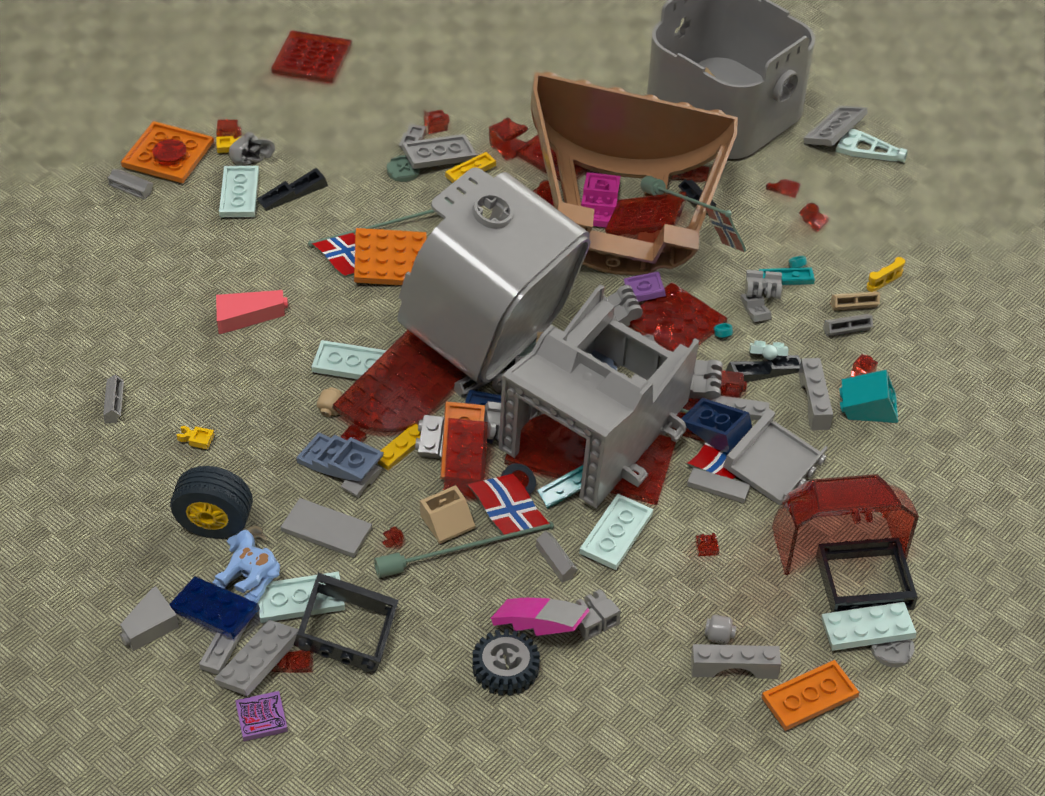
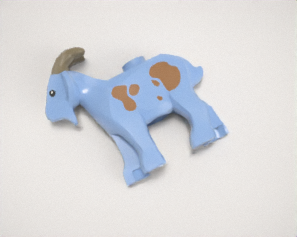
M256 525L242 530L227 539V544L230 546L229 551L235 552L225 571L218 573L212 582L214 587L224 590L231 581L243 575L247 579L236 583L234 587L242 593L254 588L244 597L246 601L255 605L264 594L266 586L280 575V564L273 553L267 548L260 549L255 547V540L267 541L266 536L262 534L263 529Z

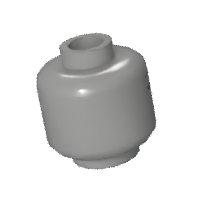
M713 615L711 619L707 618L704 635H708V640L711 642L728 644L730 638H735L737 626H733V620L730 617Z

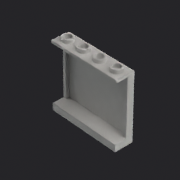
M769 409L727 455L723 467L782 507L786 501L790 502L794 498L796 489H802L806 483L805 479L813 476L817 469L816 466H821L827 458L825 453L828 447L825 446L821 452L773 421L776 413Z

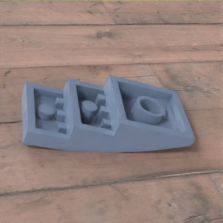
M319 432L296 457L297 463L330 476L362 481L383 457L384 453L351 437L348 440L336 435L330 438Z

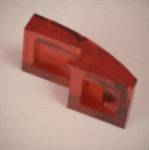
M701 166L685 173L672 175V179L681 181L692 179L694 182L707 181L709 167Z
M289 650L271 671L280 673L312 672L314 653L303 650L290 652Z

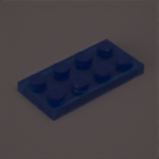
M196 576L191 579L169 604L176 614L232 639L241 632L260 610L258 603Z

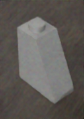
M156 586L147 593L120 624L122 630L120 638L125 646L129 645L132 651H135L179 627L176 613Z

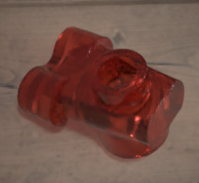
M808 203L799 212L803 220L810 223L811 227L816 231H819L830 219L824 213L821 214L819 212V207L815 203Z

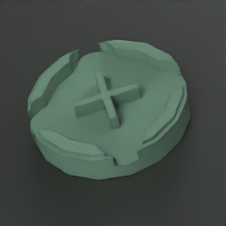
M399 155L393 157L391 162L387 163V174L395 181L408 182L419 176L420 168L413 169L406 155Z

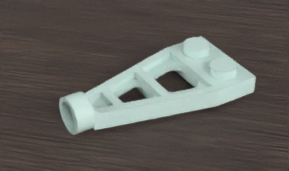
M850 129L840 139L836 147V152L853 157L900 161L903 163L908 153L907 149H899L856 129ZM860 141H864L872 147L869 150L858 149L857 145ZM879 147L886 150L887 153L875 152V149Z

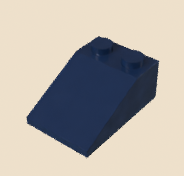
M702 398L681 418L685 422L686 428L715 449L730 453L752 428L749 412Z

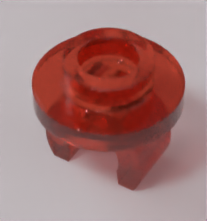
M395 526L391 527L390 530L383 533L387 540L382 541L386 548L401 546L404 540L403 532Z

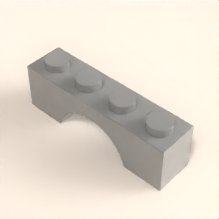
M820 358L801 359L798 375L801 388H806L810 429L830 430L833 412Z
M693 644L691 653L692 677H714L723 670L740 668L752 672L756 678L778 679L781 667L779 646Z

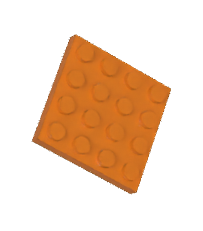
M153 121L123 158L121 165L124 168L184 183L212 146L214 138Z
M356 228L354 283L402 285L408 271L411 273L416 256L426 241V232Z

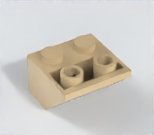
M456 485L420 500V516L439 544L475 529V523L467 501Z

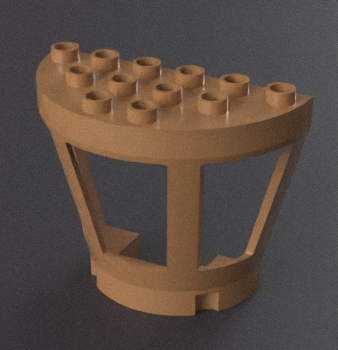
M535 72L532 81L530 109L535 128L538 132L554 207L590 234V247L582 264L612 274L643 275L653 273L660 268L673 269L691 259L699 250V231L707 213L705 207L697 204L688 227L682 228L664 224L661 229L666 193L664 192L661 196L656 197L644 192L637 239L593 231L594 209L581 206L574 164L607 175L631 178L652 176L663 180L667 189L669 176L694 170L714 160L699 198L700 202L710 205L737 136L738 117L726 115L721 110L708 111L695 108L686 102L672 103L659 100L654 95L641 96L628 93L619 87L605 88L592 85L587 80L574 81L558 77L552 72ZM550 148L555 151L557 156L564 202H562Z

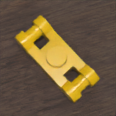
M896 257L894 263L883 267L878 272H871L868 278L867 290L870 292L877 291L901 277L905 259Z

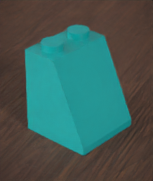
M887 370L842 379V387L839 388V392L843 401L840 402L842 413H846L848 420L898 422L896 392Z

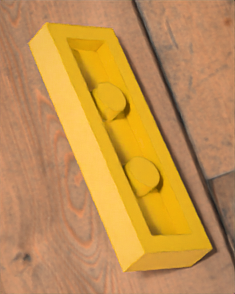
M484 152L445 171V177L453 183L471 168H480L485 172L495 167L496 160L487 152Z
M412 424L380 450L384 455L377 463L389 471L415 449L416 438L421 437L418 425Z

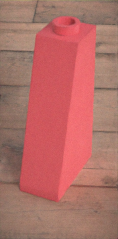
M283 290L216 295L218 333H227L285 316L284 308H288L287 297H283Z

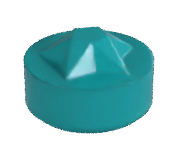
M796 256L788 260L791 268H802L807 264L805 256Z
M728 323L716 325L714 327L715 336L725 338L732 335V325Z

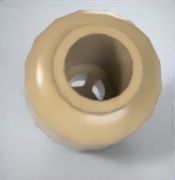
M329 387L321 392L316 406L323 416H336L340 413L345 399L340 390Z

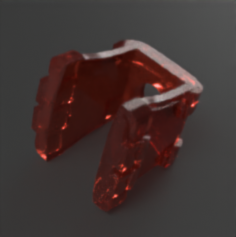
M509 117L489 126V142L491 147L497 149L506 160L521 155L528 149L529 144L516 139V137L528 131V127L511 121Z

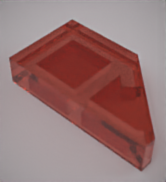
M782 179L773 184H766V190L796 198L801 188V183L788 179Z

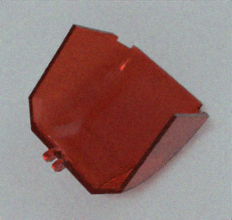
M878 474L805 481L799 487L786 494L772 523V530L784 574L789 575L799 527L815 517L851 514L854 524H860L861 513H864L867 523H873L872 513L880 512L883 514L882 517L887 520L892 538L899 537L907 560L919 518L913 502L904 490L886 482Z

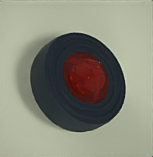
M515 463L507 466L502 472L501 476L515 475L524 485L529 495L534 491L536 478L527 466Z

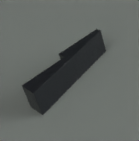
M315 168L290 184L284 181L258 197L257 201L265 211H268L325 188L328 184L324 175Z
M777 355L773 360L764 358L763 361L729 362L725 374L731 386L799 373L801 359L799 355Z

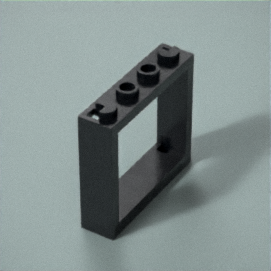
M899 537L835 543L827 542L818 545L816 559L831 613L900 602L905 603L907 610H914L918 596ZM891 555L902 592L837 596L828 560Z
M318 572L293 646L299 647L303 651L319 654L324 658L340 661L345 665L361 668L365 672L376 673L399 600ZM318 593L386 616L374 656L305 633Z

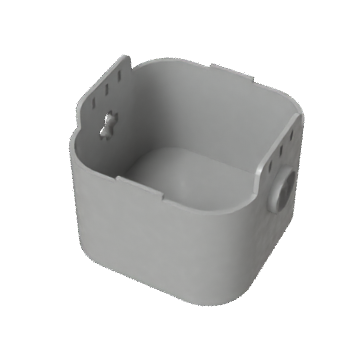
M668 0L662 7L661 21L655 25L652 31L647 95H654L659 100L672 103L686 102L691 104L692 107L708 111L721 110L726 115L738 117L737 136L728 159H739L749 156L801 118L815 44L814 33L806 24L790 16V11L770 0ZM684 18L682 26L680 27L679 31L675 33L676 28H678L681 24V19ZM707 67L714 76L705 72V68Z
M471 168L432 200L431 208L444 220L432 231L422 245L414 261L411 273L408 271L405 275L398 297L401 299V306L397 320L402 326L478 384L488 383L497 377L515 360V357H518L537 339V332H544L555 320L569 297L591 241L588 231L509 173L503 172L493 178L480 168ZM484 205L488 209L493 208L489 219L482 216L483 209L481 206Z

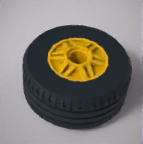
M198 466L187 470L178 478L170 501V507L176 521L188 531L206 538L223 539L232 537L243 530L251 511L253 496L248 485L236 474L215 466Z

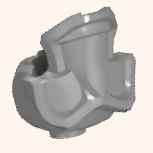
M247 131L244 136L240 137L230 146L229 155L232 162L237 166H246L252 162H261L263 156L266 158L271 157L275 151V145L271 140L258 139L254 133Z

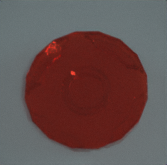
M175 139L160 141L152 150L154 160L166 166L179 164V161L185 160L187 156L186 145Z

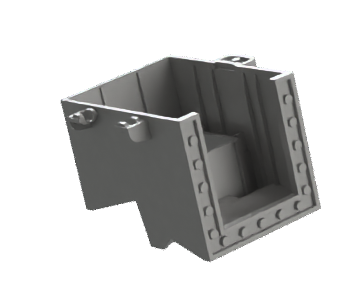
M601 284L594 290L564 331L550 325L541 334L532 352L503 374L499 449L514 458L519 454L521 429L538 410L586 438L580 499L595 508L599 506L622 478L639 487L648 476V473L644 468L635 463L660 434L665 436L668 433L671 436V440L677 442L686 431L685 422L676 415L688 402L699 340L694 338L689 348L680 344L672 352L642 336L639 332L628 328L623 323L613 319L615 306L603 300L604 286ZM596 350L634 372L635 375L630 379L624 373H620L608 364L594 358L591 353Z

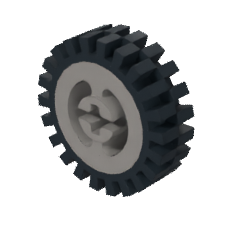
M504 629V634L501 635L500 630H495L494 637L490 632L486 635V639L484 637L480 639V644L476 643L472 658L474 677L476 676L478 684L482 682V688L486 689L489 686L490 693L494 694L495 689H498V695L503 696V690H507L508 696L513 695V689H515L516 693L519 694L522 693V687L525 690L529 689V683L533 685L535 678L538 677L540 654L537 645H533V640L531 638L526 640V634L522 633L518 637V631L513 630V634L509 635V629Z

